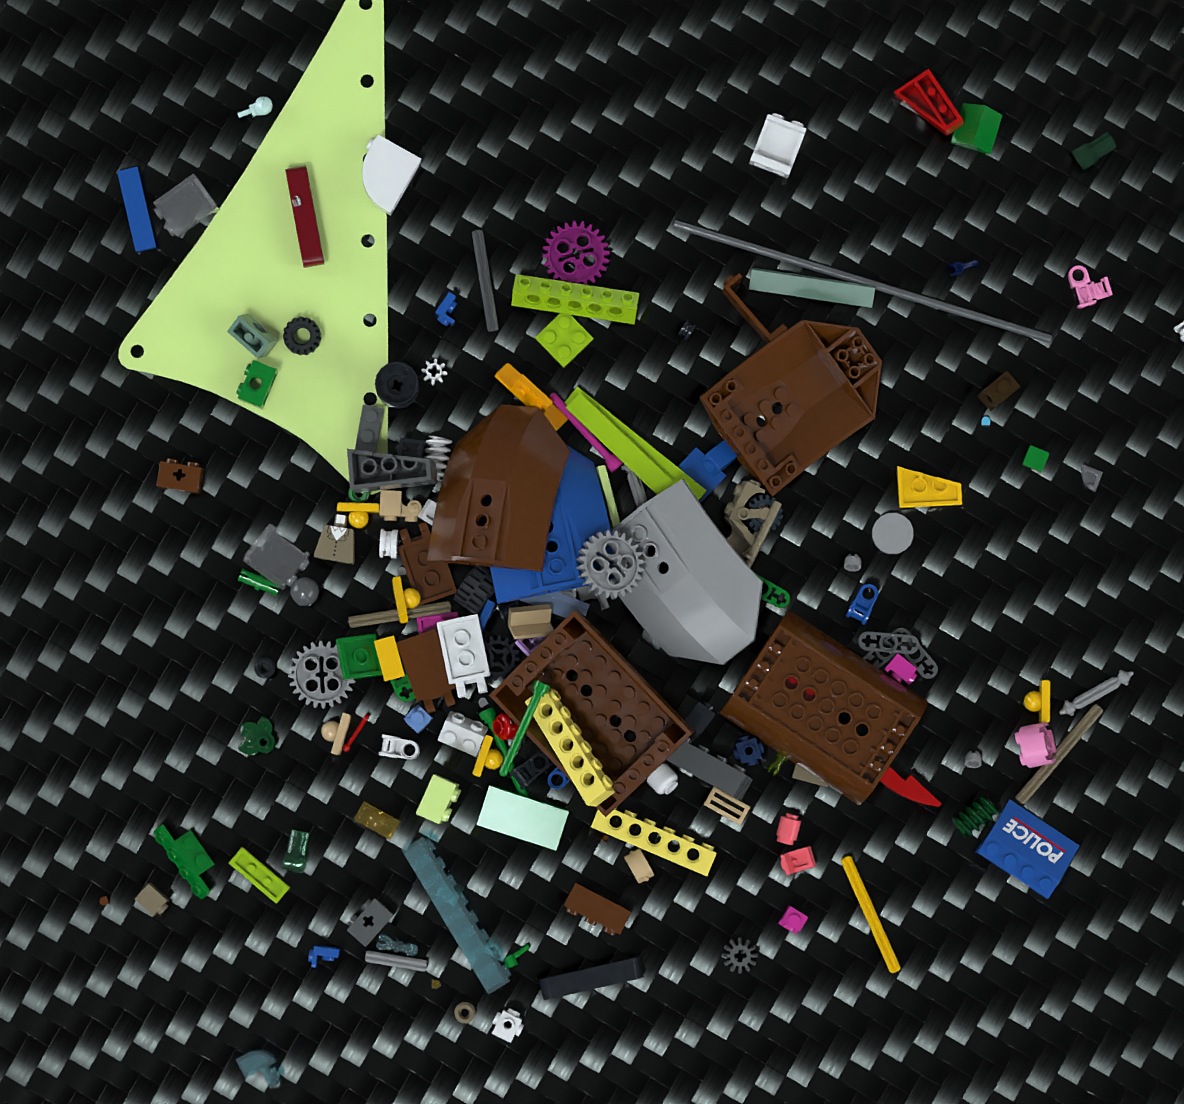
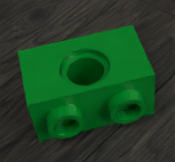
M253 360L252 364L249 363L244 372V375L247 376L244 383H240L236 392L239 395L238 399L263 410L278 370ZM260 379L262 382L261 387L252 389V380Z

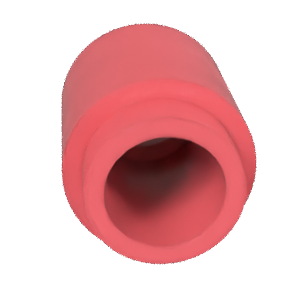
M786 813V816H781L776 833L778 842L793 845L794 841L797 840L801 821L797 820V815Z

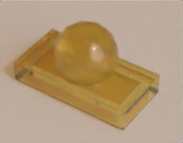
M365 801L354 818L355 821L391 840L401 822Z

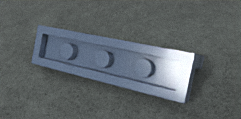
M559 592L519 599L533 606L550 604L552 608L551 613L567 618L575 609H578L586 616L590 606L588 603Z

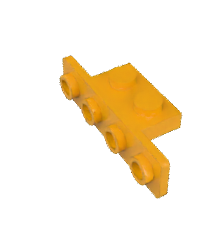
M509 363L496 373L495 377L527 407L540 408L556 431L568 420L540 389Z

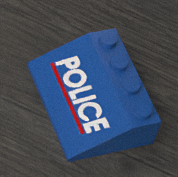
M1009 799L1002 809L1000 816L997 817L975 852L1042 897L1048 899L1061 880L1079 845Z

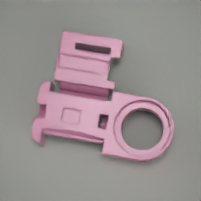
M1074 266L1069 271L1068 279L1071 289L1075 288L1080 303L1077 306L1079 309L1094 305L1096 300L1113 295L1107 277L1100 279L1101 282L1094 284V281H1090L1088 272L1083 266ZM1081 270L1084 274L1083 280H1074L1072 277L1073 271Z

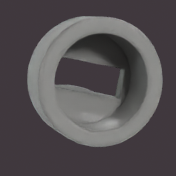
M851 554L846 556L844 568L848 571L860 570V557L857 554L855 556H851Z
M969 751L965 756V765L970 768L981 766L982 757L978 751L975 753Z

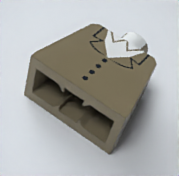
M336 514L334 526L324 525L314 553L315 558L349 564L355 563V531L346 528L348 516Z

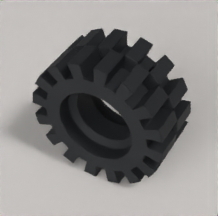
M293 318L291 322L287 323L286 328L284 327V343L292 353L301 356L309 355V353H313L319 347L321 332L317 324L310 320V318ZM300 328L307 329L310 332V339L305 344H299L294 339L295 332Z

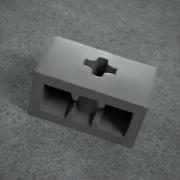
M377 898L373 901L368 899L361 907L364 911L358 917L355 914L347 923L350 926L347 931L365 947L395 915ZM365 916L374 917V919L372 920V922L374 923L373 926L371 924H369L368 926L364 924L366 922V920L364 919Z

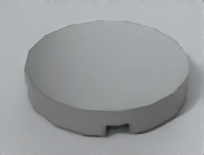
M887 513L874 523L872 540L880 551L887 554H898L905 551L911 545L913 527L905 516L898 513Z

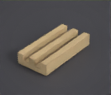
M713 787L704 803L705 806L741 825L750 809V806L716 787ZM715 792L745 808L742 812L714 796ZM713 800L740 815V818L737 819L710 804V801Z

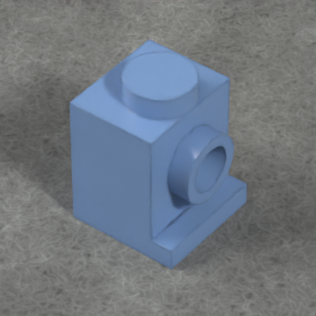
M419 704L404 718L406 723L418 734L433 719Z

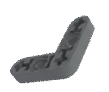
M898 628L891 633L897 634V632H899L900 634L905 633L906 635H911L910 632L904 628ZM886 637L882 644L888 645L890 649L893 648V645L888 642V639L891 637ZM911 639L904 643L898 642L899 648L897 650H901L900 646H906L909 651L912 647H915V643H912ZM920 644L918 648L920 650V657L914 660L909 657V654H903L917 668L916 671L923 678H933L937 674L938 667ZM874 651L868 652L863 659L872 660L875 657L872 655ZM875 651L877 657L883 660V662L879 664L877 660L873 665L879 669L897 653H890L888 657H883L879 652ZM924 656L927 658L924 661L925 664L933 666L931 669L933 673L931 675L923 673L925 668L922 664L919 667L915 664L921 661Z

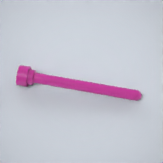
M551 393L549 396L550 400L606 460V467L610 472H614L623 462L614 454H611L566 409L567 405L556 393Z

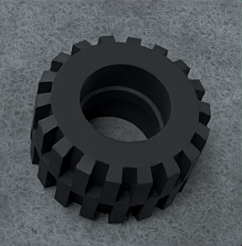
M474 566L455 593L454 600L473 614L478 613L495 592L490 567Z

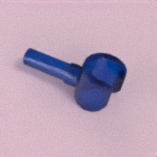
M975 260L963 264L961 262L952 263L948 267L954 266L956 271L950 275H959L966 268L978 265V261Z

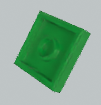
M376 634L336 639L343 681L383 675L374 641L377 640Z

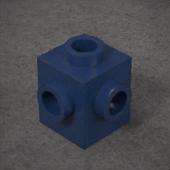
M750 735L739 738V743L735 744L736 748L732 749L735 760H740L741 764L746 763L747 767L758 764V759L762 758L761 753H764L761 741H757L756 738L751 739ZM746 747H751L753 749L751 755H747L745 753Z

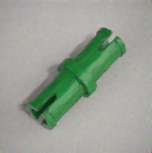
M245 569L241 570V575L238 577L239 582L254 586L255 590L259 591L261 589L274 596L278 595V590H280L282 584L264 578L265 575L260 574L259 576Z

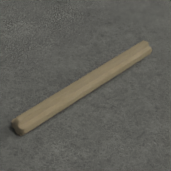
M1095 704L1090 708L1056 748V752L1052 753V759L1056 758V762L1042 765L1016 796L1020 803L1025 804L1103 713L1101 707Z

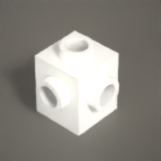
M511 1008L508 1011L503 1010L502 1014L497 1012L492 1022L496 1025L492 1034L511 1043L514 1035L519 1036L524 1026L521 1024L522 1018L519 1017L520 1013ZM510 1021L512 1026L506 1027L504 1023Z

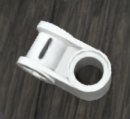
M382 734L383 744L378 755L404 759H415L419 756L420 747L416 742ZM408 744H412L415 747V753L412 756H408L405 753V747Z

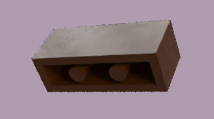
M576 882L564 904L567 907V912L574 916H577L578 913L585 916L584 921L594 926L597 923L604 926L603 931L613 936L615 933L621 934L631 914L630 910Z

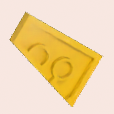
M897 466L899 508L962 505L960 483Z

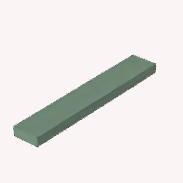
M752 268L749 284L750 290L872 308L875 286L758 268Z

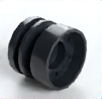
M392 362L386 364L379 370L375 379L377 395L382 403L389 408H406L414 403L418 397L420 386L417 374L412 367L405 363ZM395 382H398L399 385L403 384L401 391L398 392L396 389H392L395 387Z

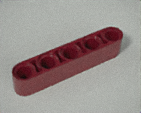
M304 165L285 169L303 267L324 265L307 167ZM295 196H298L301 200V205L294 207L292 203L293 197L295 199Z

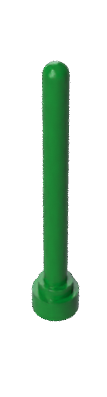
M537 680L532 685L533 696L499 771L501 776L508 774L541 696L544 697L550 689V686Z
M493 706L478 714L481 720L488 724L504 760L508 753V748L505 741L501 740L493 731V722L497 714ZM512 762L509 773L516 768L514 762ZM511 776L518 794L529 797L526 789L521 790L520 784Z

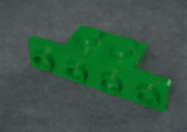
M163 824L153 831L156 841L165 848L168 858L176 864L180 875L191 885L192 892L202 900L210 893V890L199 875L215 864L191 830L177 840H174Z

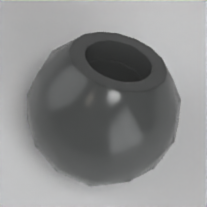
M301 577L292 584L290 594L298 605L308 606L318 598L319 588L313 579Z

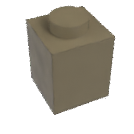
M149 883L134 899L152 916H155L157 913L161 915L168 908L166 903L169 899L152 883Z

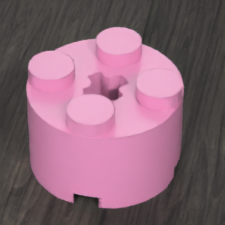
M1047 722L1020 727L1019 732L1015 733L1016 742L1021 747L1020 761L1022 765L1032 768L1056 762V758L1052 759V753L1056 752L1055 741L1052 731L1047 730L1045 727L1048 725Z

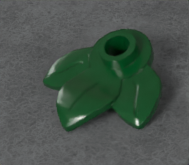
M263 716L257 724L252 722L242 723L240 732L245 740L240 743L238 749L247 755H255L258 752H271L276 744L275 738L272 735V723ZM267 739V744L262 746V741Z

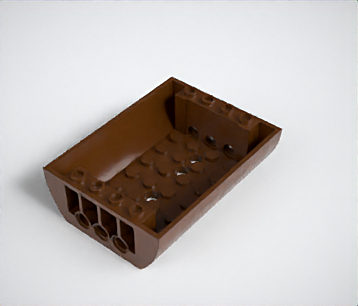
M575 609L489 695L519 726L528 707L525 701L533 696L532 685L535 680L550 686L551 689H555L559 693L562 705L570 711L571 720L578 725L582 738L592 748L591 753L594 758L600 761L602 771L613 783L612 787L615 793L596 806L605 817L632 794L695 732L578 609ZM573 669L578 673L577 680L569 678V670ZM584 685L591 686V695H586L583 692ZM552 707L549 709V715L552 714ZM613 715H618L621 718V725H615L612 722ZM533 716L526 730V735L573 783ZM561 724L560 727H559V732H560V733H561L562 730H563V725H562V724ZM627 730L635 732V740L632 741L627 738ZM573 741L569 745L570 750L573 748ZM583 758L580 760V767L584 764ZM594 776L590 779L591 785L594 783Z
M787 609L719 714L859 806L877 786L920 720L928 701ZM793 677L796 679L797 686L795 689L790 690L785 686L787 678ZM806 689L814 691L815 697L812 701H806L803 698V692ZM842 712H846L850 716V721L845 725L841 724L838 720V716ZM859 724L867 726L868 732L866 735L859 736L856 733V727Z

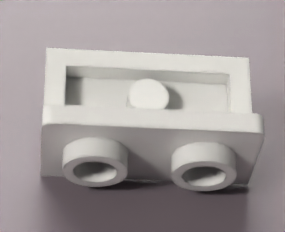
M450 711L438 741L476 757L488 727L479 721H473L464 717L461 713Z

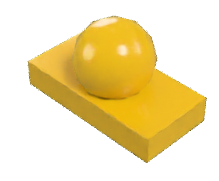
M338 502L337 511L350 512L348 516L350 525L359 529L367 525L369 520L368 513H380V505L378 503Z
M400 576L393 577L392 583L399 621L401 624L408 623L406 608L417 607L421 596L414 588H407L403 591Z
M1048 680L1039 681V692L1031 691L1024 698V705L1029 711H1039V723L1050 722V682Z
M488 735L484 737L472 773L473 775L481 777L484 765L488 769L493 770L498 769L502 765L503 756L501 752L497 749H490L494 737Z

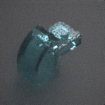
M256 1049L236 1059L245 1078L261 1071L270 1089L279 1084L278 1079H280V1075L275 1067L271 1068L270 1066L277 1060L270 1052Z

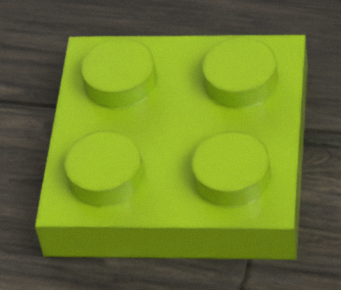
M560 313L535 337L563 368L594 340L570 314Z

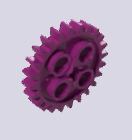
M573 221L572 227H569L566 222L565 229L557 226V234L551 231L553 239L546 238L549 246H543V250L548 252V254L542 255L543 259H548L544 263V267H551L547 272L548 275L555 273L553 280L560 278V281L577 284L583 283L584 285H587V281L590 280L591 283L595 284L594 277L596 276L601 279L602 276L599 271L606 272L603 264L609 263V260L604 258V256L610 255L609 251H604L608 247V243H601L605 236H597L599 229L592 232L591 224L584 228L583 221L580 227L576 225L575 221ZM585 237L589 243L585 247H580L577 244V240ZM564 243L568 245L569 250L566 253H560L557 250L558 245ZM590 248L594 249L593 252L580 254L578 260L575 257H571L562 262L558 261L559 258L572 256L575 250L577 253H582ZM586 257H592L595 260V264L588 267L584 265L583 260ZM572 263L575 266V270L572 273L565 272L563 269L565 264Z

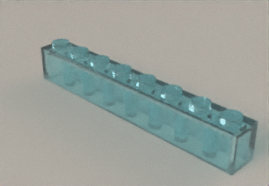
M422 837L402 849V852L486 992L490 994L510 982L509 976H511V973L505 964L503 966L500 964L498 958L501 956L495 946L492 948L489 946L487 940L490 938L484 928L480 930L476 922L479 920L474 911L469 912L465 906L468 901L463 893L458 894L454 886L457 883L451 874L447 876L444 871L446 867L444 861L440 856H435L433 850L436 848L430 838L426 840L425 837Z

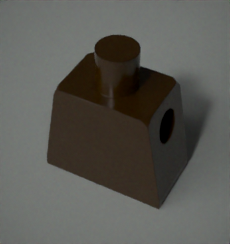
M1006 371L977 397L991 412L1021 386Z

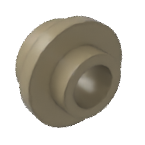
M468 1002L458 1004L454 1012L456 1019L461 1023L471 1022L476 1013L474 1006ZM468 1009L469 1015L466 1017L462 1016L461 1010Z

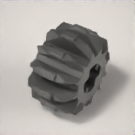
M738 937V945H736L734 940L731 939L730 943L733 947L730 948L725 945L724 949L730 952L722 954V957L730 958L724 962L725 966L733 963L730 971L733 972L736 966H738L739 974L742 973V966L747 971H750L747 964L750 963L755 966L756 962L751 960V957H758L757 953H750L756 949L755 945L747 948L750 940L747 939L744 945H742V938ZM738 950H743L742 953H746V956L742 957V961H737V957L734 958V954H737Z

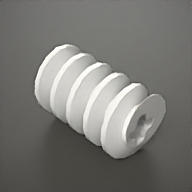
M429 436L432 439L426 440V444L430 448H425L424 451L429 456L423 458L436 462L437 480L442 481L440 477L444 476V472L441 469H445L447 466L443 461L449 460V457L444 455V453L451 451V449L446 447V444H451L452 441L446 438Z

